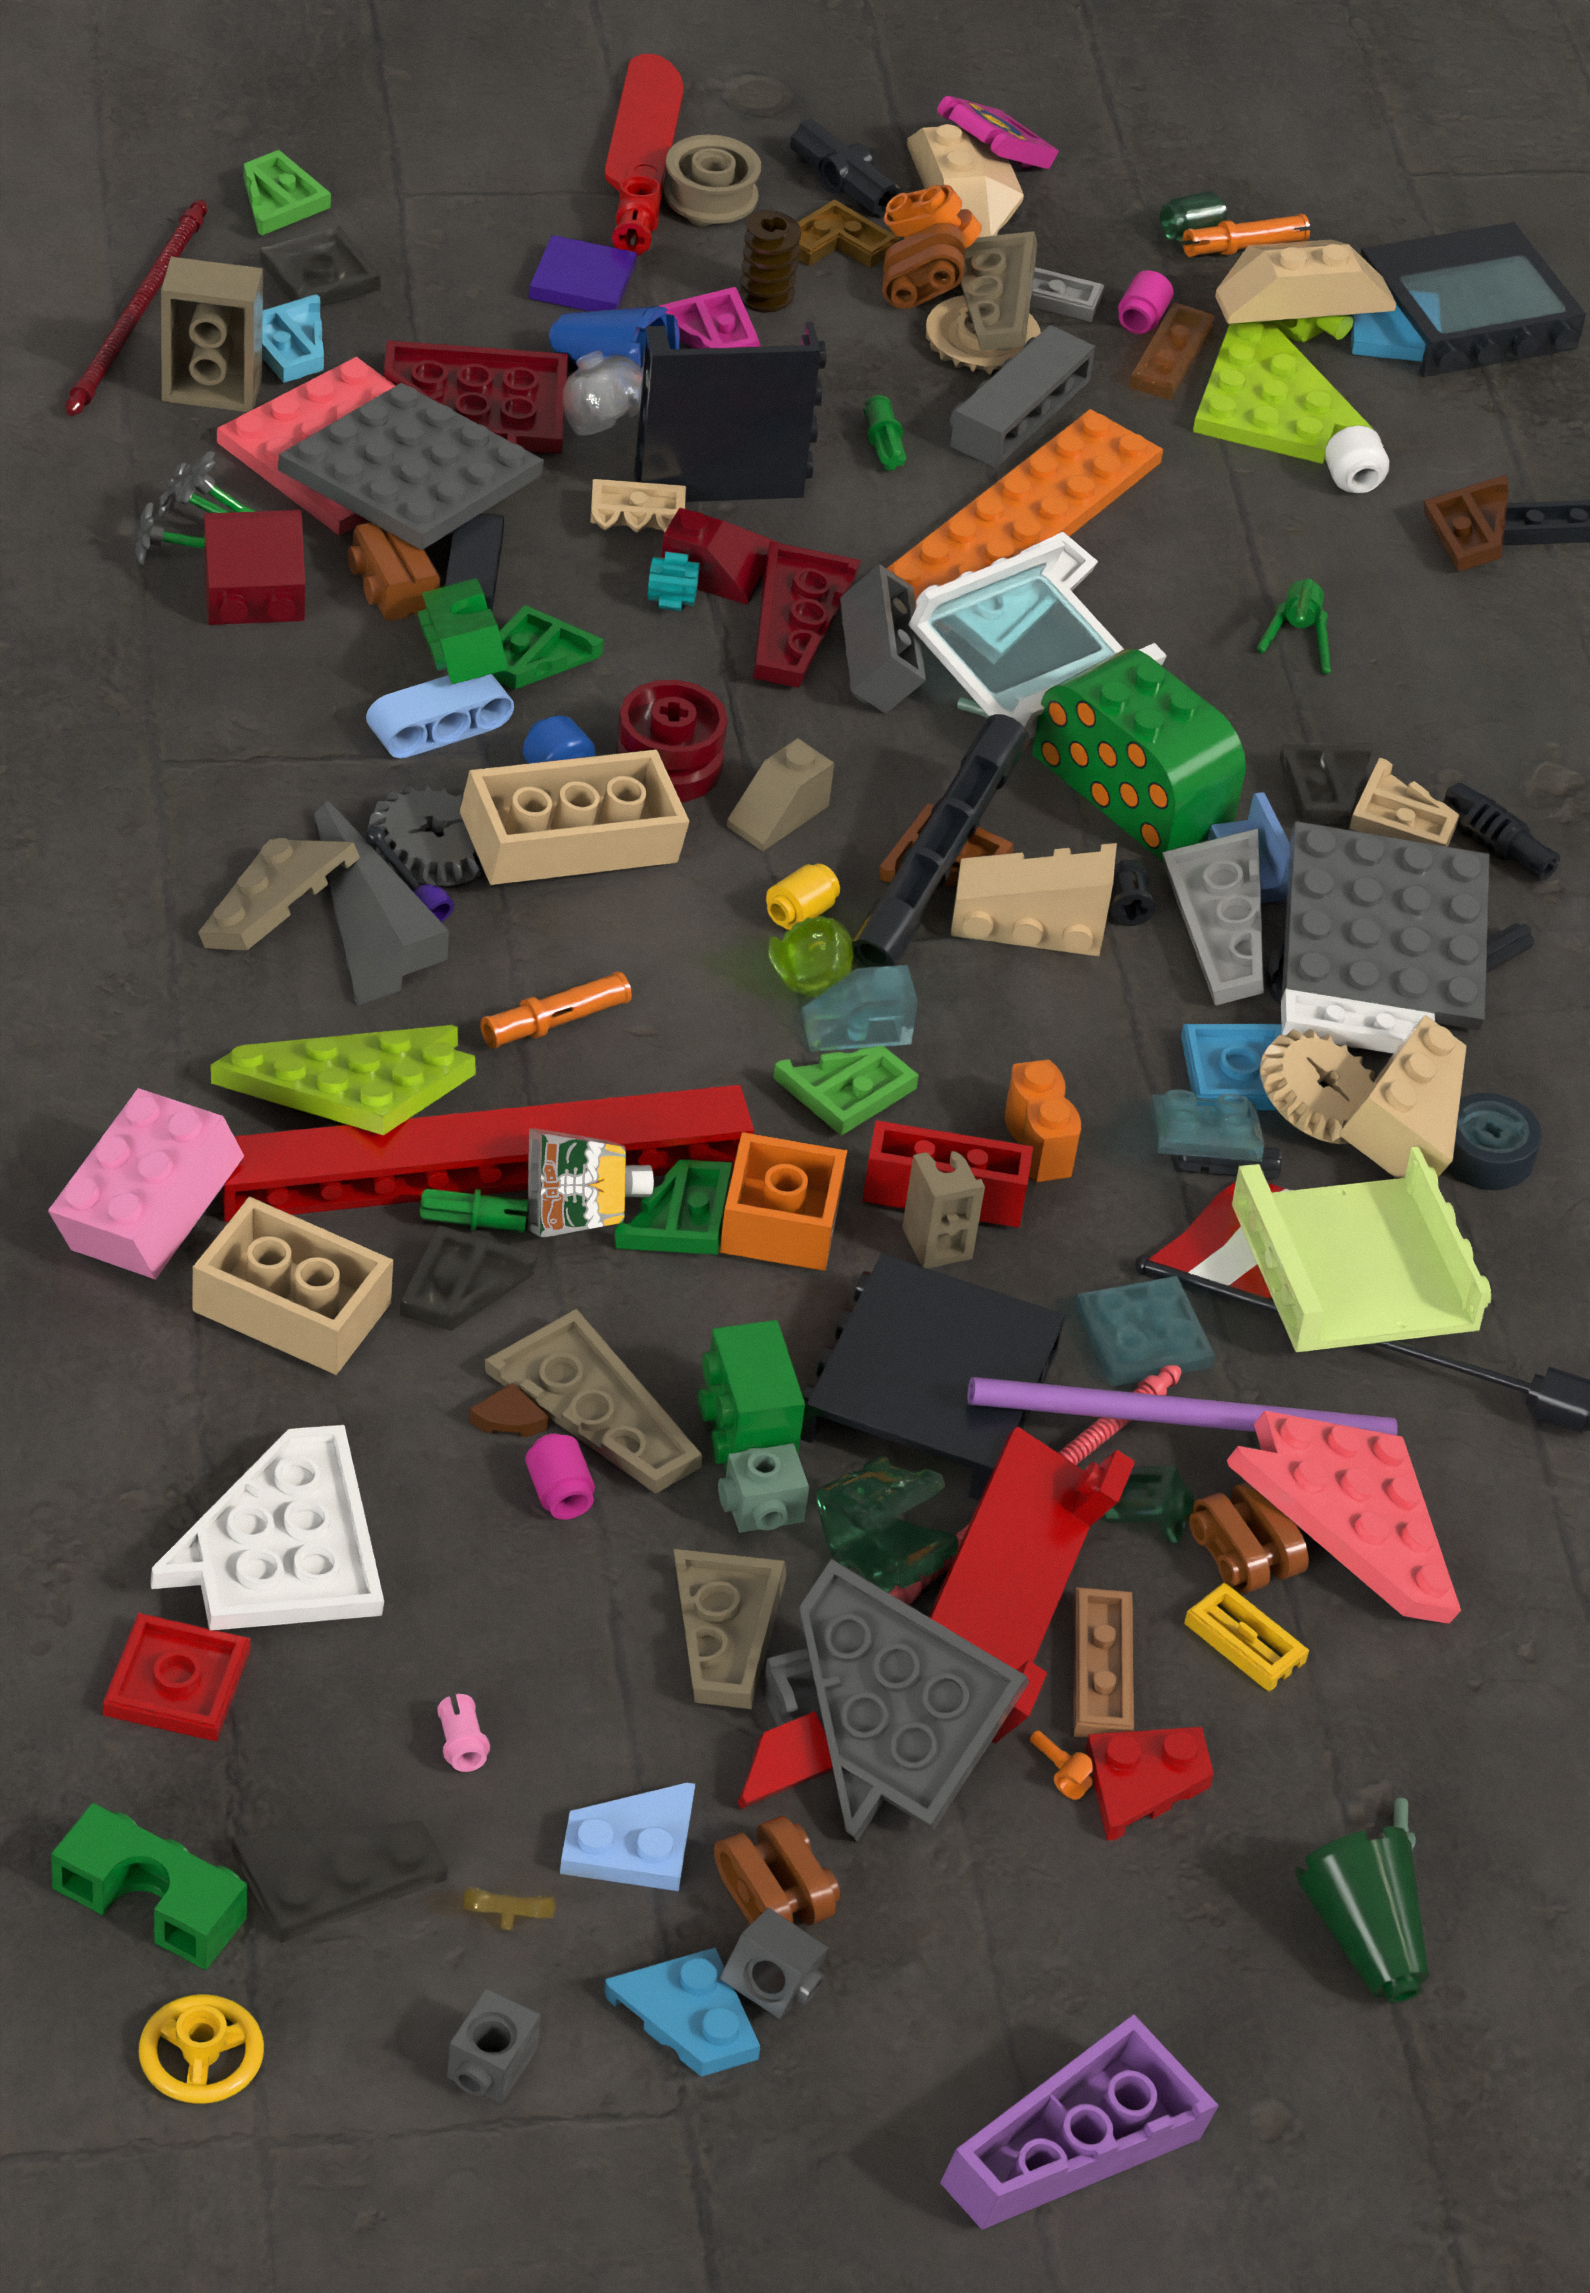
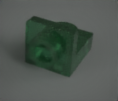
M1133 1466L1119 1502L1103 1516L1106 1522H1158L1166 1542L1179 1543L1185 1524L1189 1522L1190 1515L1194 1513V1498L1191 1490L1185 1487L1177 1466Z

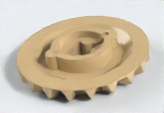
M964 295L947 299L938 304L930 312L926 321V339L930 341L931 350L939 352L941 360H953L955 368L962 366L970 367L972 373L977 369L985 370L988 374H991L994 369L1000 370L1008 358L1013 359L1024 348V346L1007 351L996 349L981 351ZM1030 313L1025 344L1031 337L1036 338L1041 333L1037 321Z
M1293 1029L1286 1036L1279 1035L1266 1048L1260 1062V1075L1263 1087L1278 1112L1302 1132L1321 1141L1335 1144H1350L1338 1133L1374 1083L1375 1072L1362 1066V1056L1354 1057L1348 1052L1347 1043L1338 1046L1334 1044L1329 1034L1319 1038L1311 1029L1303 1034ZM1324 1081L1329 1086L1323 1088L1318 1082Z

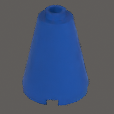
M660 306L565 313L552 324L549 332V343L554 353L568 354V363L640 395L646 326H665L670 349H679L680 334L677 319L674 315L666 313L669 309Z

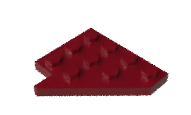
M387 340L384 377L394 385L403 383L413 387L421 394L450 407L456 413L479 425L485 426L491 432L522 446L527 451L562 454L568 354Z

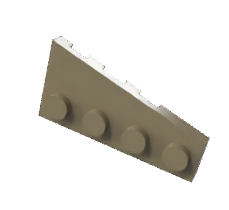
M1035 231L979 237L972 245L965 249L964 277L960 284L981 351L994 349L1007 351L1015 347L1025 346L1038 246Z
M577 1309L485 1359L486 1374L505 1387L514 1383L548 1418L655 1494L702 1468V1454Z

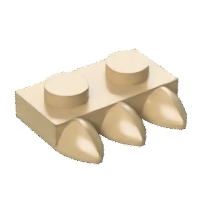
M593 479L590 523H596L603 530H607L612 526L623 525L629 526L636 533L642 531L645 527L659 529L665 533L678 509H685L686 486Z

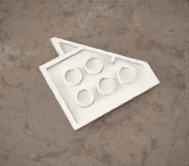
M335 1425L288 1429L152 1567L151 1589L201 1585L210 1631L382 1616L384 1598L345 1426Z

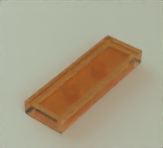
M1173 303L1133 371L1129 388L1172 400L1212 329L1214 315Z

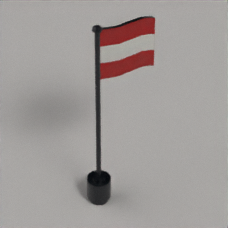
M1236 1182L1220 1192L1182 1235L1149 1258V1255L1144 1254L1139 1256L1135 1262V1268L1141 1275L1148 1271L1279 1313L1232 1207ZM1268 1183L1272 1193L1292 1191ZM1398 1340L1372 1343L1527 1393L1526 1405L1535 1407L1534 1419L1583 1434L1585 1429L1590 1431V1379L1549 1366L1545 1376L1535 1374L1532 1383H1528Z

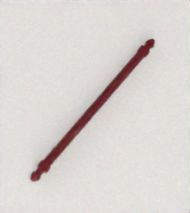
M204 200L194 201L190 209L184 211L179 219V225L105 339V342L93 358L84 375L73 385L70 397L65 403L66 413L69 416L80 414L84 406L90 404L95 396L96 388L164 282L170 258H179L193 234L201 228L204 222L203 217L208 212L207 203Z

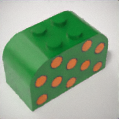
M1137 649L1121 650L1045 692L1041 700L1044 710L1038 716L1032 755L1163 862L1162 852L1208 840L1211 825L1235 822L1246 770L1244 750L1235 729L1222 713L1149 655Z

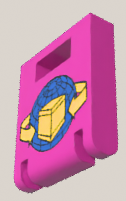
M952 96L944 97L937 108V113L940 116L954 121L983 143L990 144L991 151L997 156L1015 160L1022 167L1030 168L1031 165L1050 169L1059 152L1058 149L999 109Z

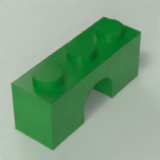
M477 578L422 592L425 609L417 611L422 633L427 641L430 654L433 656L437 671L446 669L452 685L508 670L498 625L491 609L487 608L485 596Z
M95 1803L89 1806L51 1853L52 1889L103 1916L119 1897L130 1892L146 1891L162 1898L154 1908L155 1944L204 1970L209 1968L247 1918V1883L242 1881L236 1873L224 1866H213L190 1854L179 1842L168 1838L162 1839L139 1827L126 1814L121 1812L112 1813Z

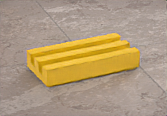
M1225 1582L1186 1613L1184 1622L1186 1626L1268 1692L1277 1686L1279 1678L1285 1680L1291 1675L1295 1665L1299 1668L1307 1660L1308 1648ZM1220 1604L1223 1608H1225L1228 1612H1230L1241 1622H1236L1233 1618H1231L1228 1614L1221 1610L1217 1605ZM1257 1635L1261 1637L1264 1641H1266L1269 1645H1271L1274 1649H1276L1279 1653H1281L1283 1657L1277 1655L1274 1651H1272L1269 1647H1267L1264 1643L1257 1639Z

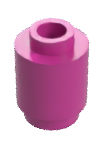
M1146 270L1136 274L1118 306L1120 324L1127 331L1134 334H1144L1154 329L1173 298L1174 291L1170 281L1155 271Z
M556 1433L539 1438L527 1452L525 1463L542 1507L550 1511L554 1518L560 1520L572 1519L584 1514L593 1505L595 1485L578 1441L572 1436Z

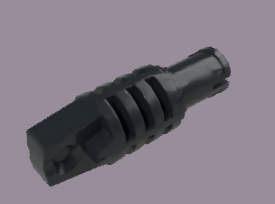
M1460 782L1447 789L1443 803L1459 814L1457 825L1466 835L1473 837L1477 843L1484 845V848L1488 851L1494 852V855L1502 860L1512 859L1518 862L1541 881L1547 880L1558 867L1556 862L1560 861V855L1536 840L1530 834V829L1524 821L1517 819V816L1511 812H1507L1503 806L1496 804V801Z

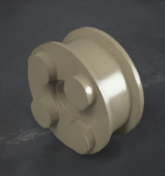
M696 135L680 140L668 151L666 168L670 175L664 184V198L675 212L688 218L693 225L707 227L712 224L734 222L750 215L757 206L759 195L755 183L761 174V161L757 153L745 143L721 135Z

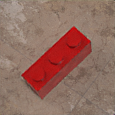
M876 1120L862 1202L905 1209L913 1155L927 1152L936 1162L935 1165L939 1171L951 1173L955 1170L950 1166V1155L952 1151H955L965 1158L975 1179H981L985 1186L979 1221L1020 1228L1033 1146Z

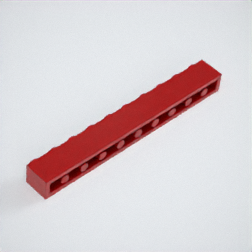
M741 1085L409 1118L385 1135L347 1124L253 1135H238L234 1137L244 1157L218 1193L224 1222H229L249 1197L290 1215L419 1202L425 1189L474 1194L475 1189H481L480 1195L528 1190L529 1129L534 1128L608 1140L625 1147V1165H650L653 1177L666 1175L680 1159L732 1162L734 1168L742 1132L754 1134V1128Z

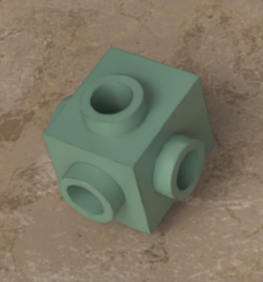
M794 1443L762 1449L751 1448L728 1455L726 1478L719 1479L718 1491L721 1506L724 1512L732 1511L739 1533L760 1529L773 1530L783 1525L804 1522L809 1484Z

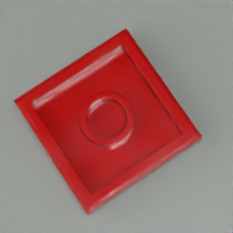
M138 1613L104 1698L103 1716L217 1742L251 1651V1638L217 1630L210 1631L208 1628Z

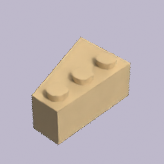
M1117 843L1102 844L1101 851L1071 854L1070 848L1054 849V856L1025 859L1023 852L962 858L956 887L950 936L1100 956L1113 887Z
M1425 1015L1394 1052L1338 1135L1396 1179L1405 1178L1411 1147L1419 1146L1428 1167L1435 1169L1438 1178L1453 1161L1467 1046L1454 1037L1448 1029L1440 1026Z

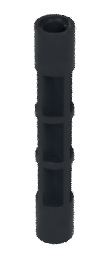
M994 714L987 718L961 760V768L944 796L933 806L931 817L913 847L909 848L902 857L901 866L883 896L874 903L849 944V953L852 959L866 971L879 975H886L893 971L919 928L920 918L938 888L942 887L949 878L950 868L968 838H971L979 828L980 818L995 793L1004 786L1027 748L1030 736L1026 728L1014 718L1004 714Z

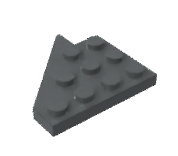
M831 1559L799 1608L846 1832L849 1838L857 1842L884 1800L934 1830L1028 1686L1029 1680L1026 1675Z

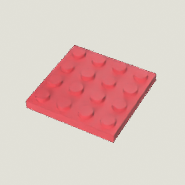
M355 357L218 427L217 443L340 536L368 520L279 471V454L396 385L358 357Z

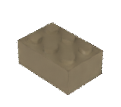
M178 257L170 258L161 289L163 402L249 412L254 409L262 380L263 268Z

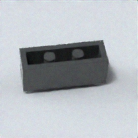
M878 564L840 597L850 689L859 701L864 704L870 703L887 714L924 683L926 677L921 640L908 625L916 610L913 587Z

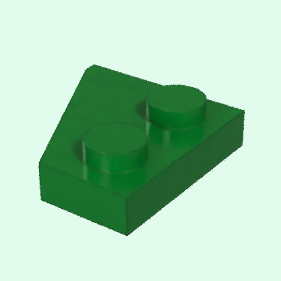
M524 605L499 631L508 670L493 673L492 675L499 683L516 690L599 658L603 654L604 639Z
M680 1159L665 1175L664 1182L658 1187L653 1188L651 1197H644L641 1200L642 1211L630 1224L621 1222L616 1227L614 1233L616 1249L718 1255L721 1244L724 1210L733 1174L732 1162Z

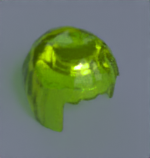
M823 916L806 918L803 922H797L791 931H786L784 940L781 941L774 936L770 937L768 953L771 967L780 980L793 992L812 997H822L824 994L830 995L841 987L851 973L853 960L852 940L844 925L833 918L827 919Z

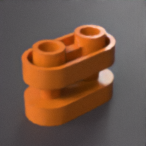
M934 185L924 190L907 194L900 193L888 202L884 214L885 224L897 237L905 236L907 238L938 223L955 225L965 236V249L975 242L982 230L981 223L970 210H961L962 200L950 185Z

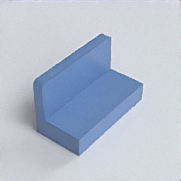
M1254 793L1248 820L1211 825L1208 840L1258 829L1261 903L1287 900L1290 843L1265 793Z

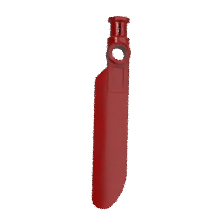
M641 54L633 57L629 62L604 171L605 180L620 192L616 214L617 226L614 228L612 235L613 245L617 249L637 252V256H640L650 248L652 241L651 232L656 230L658 226L659 208L667 175L666 157L668 151L673 146L683 99V82L680 73L671 62L660 55ZM632 236L636 237L634 245H631Z

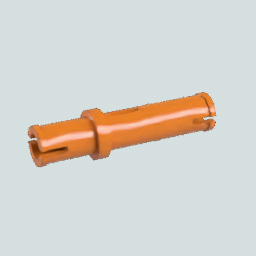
M1305 214L1234 224L1231 220L1221 221L1215 227L1185 230L1182 241L1192 240L1194 242L1199 241V243L1183 245V249L1188 257L1218 252L1230 255L1235 254L1239 249H1246L1249 245L1305 242L1310 236V230L1300 231V229H1293L1310 226Z
M617 971L612 973V975L572 987L566 991L539 1000L535 997H529L521 1000L519 1007L490 1017H483L480 1023L481 1032L486 1044L493 1049L527 1036L537 1039L546 1036L550 1028L584 1018L590 1014L622 1003H629L632 997L631 987L626 976L622 972Z

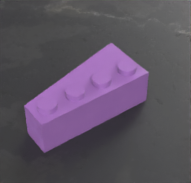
M1132 2015L955 2150L940 2184L983 2230L1201 2139L1219 2105L1135 2015Z

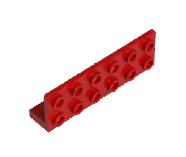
M1016 1427L1012 1430L1006 1439L928 1616L1027 1676L1029 1684L991 1741L994 1744L1026 1720L1033 1709L1047 1675L1045 1670L1033 1663L1090 1526L1119 1502L1135 1463L1134 1460L1119 1450L1114 1451L1100 1465L1092 1462L1083 1470L1021 1428Z

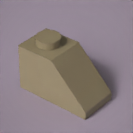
M797 738L763 762L727 819V827L762 852L829 806L834 762Z

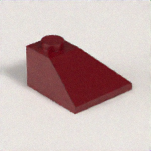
M679 508L663 534L661 558H665L666 551L688 554L689 562L699 563L697 590L748 605L764 576L770 541H777L724 520L710 517L700 512Z

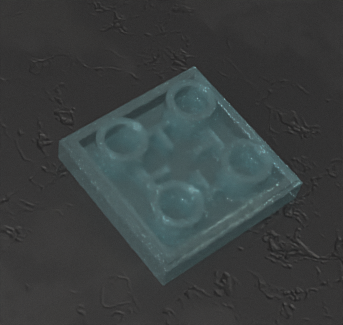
M1180 1089L1170 1090L1166 1095H1153L1151 1117L1157 1153L1262 1162L1264 1141L1254 1102H1249L1247 1098L1237 1094H1223L1218 1099L1197 1098V1095L1193 1092Z
M1177 1276L1077 1294L1075 1302L1076 1311L1111 1386L1142 1381L1148 1375L1157 1376L1159 1370L1167 1365H1178L1182 1370L1181 1373L1212 1368L1215 1354Z

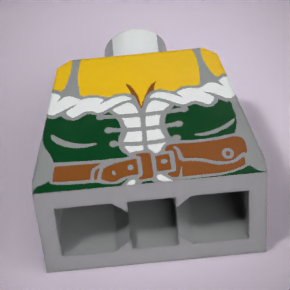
M537 1128L529 1129L527 1230L539 1237H550L623 1222L625 1198L651 1197L654 1184L651 1166L625 1165V1147L612 1141Z

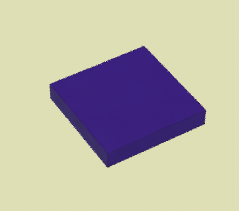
M552 235L530 284L529 298L585 311L618 309L635 269L637 252Z

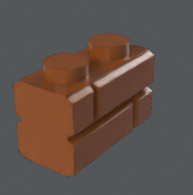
M374 523L357 525L355 530H353V546L347 549L348 564L353 575L361 574L364 593L370 605L377 604L387 621L407 618L410 613L417 616V611L425 609L422 592L440 588V577L424 549L420 550Z

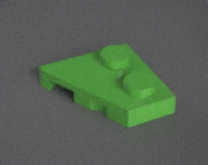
M280 150L244 163L243 178L257 231L261 236L331 208V193Z
M883 1045L862 1048L854 1053L835 1052L821 1054L819 1064L793 1067L790 1059L781 1060L775 1064L773 1074L774 1080L841 1136L915 1091L919 1077L915 1071Z

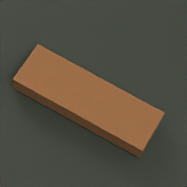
M1076 1587L1073 1599V1737L1088 1738L1089 1734L1134 1731L1132 1592Z

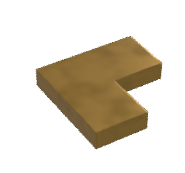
M834 199L797 222L801 230L800 251L797 259L810 266L834 250L839 249L865 266L872 268L884 260L887 249L899 242L900 238Z

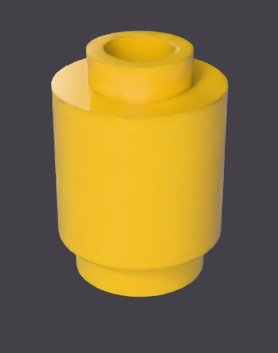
M824 864L804 865L769 888L766 895L768 914L776 924L787 930L796 931L834 905L835 899L840 894L839 881L834 872Z

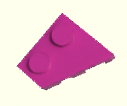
M736 287L659 305L669 309L666 311L667 314L675 316L678 322L680 340L693 349L760 347L759 338Z

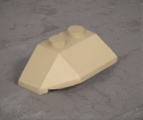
M945 124L939 127L922 128L907 138L908 150L924 188L928 189L934 185H950L962 200L961 210H970L981 223L982 230L978 238L996 236L997 232L1009 221L1023 202L1024 194L1009 159L997 156L991 151L990 144L983 143L961 126Z
M1335 240L1249 245L1216 289L1215 298L1228 324L1395 311L1396 302L1384 278L1349 244Z

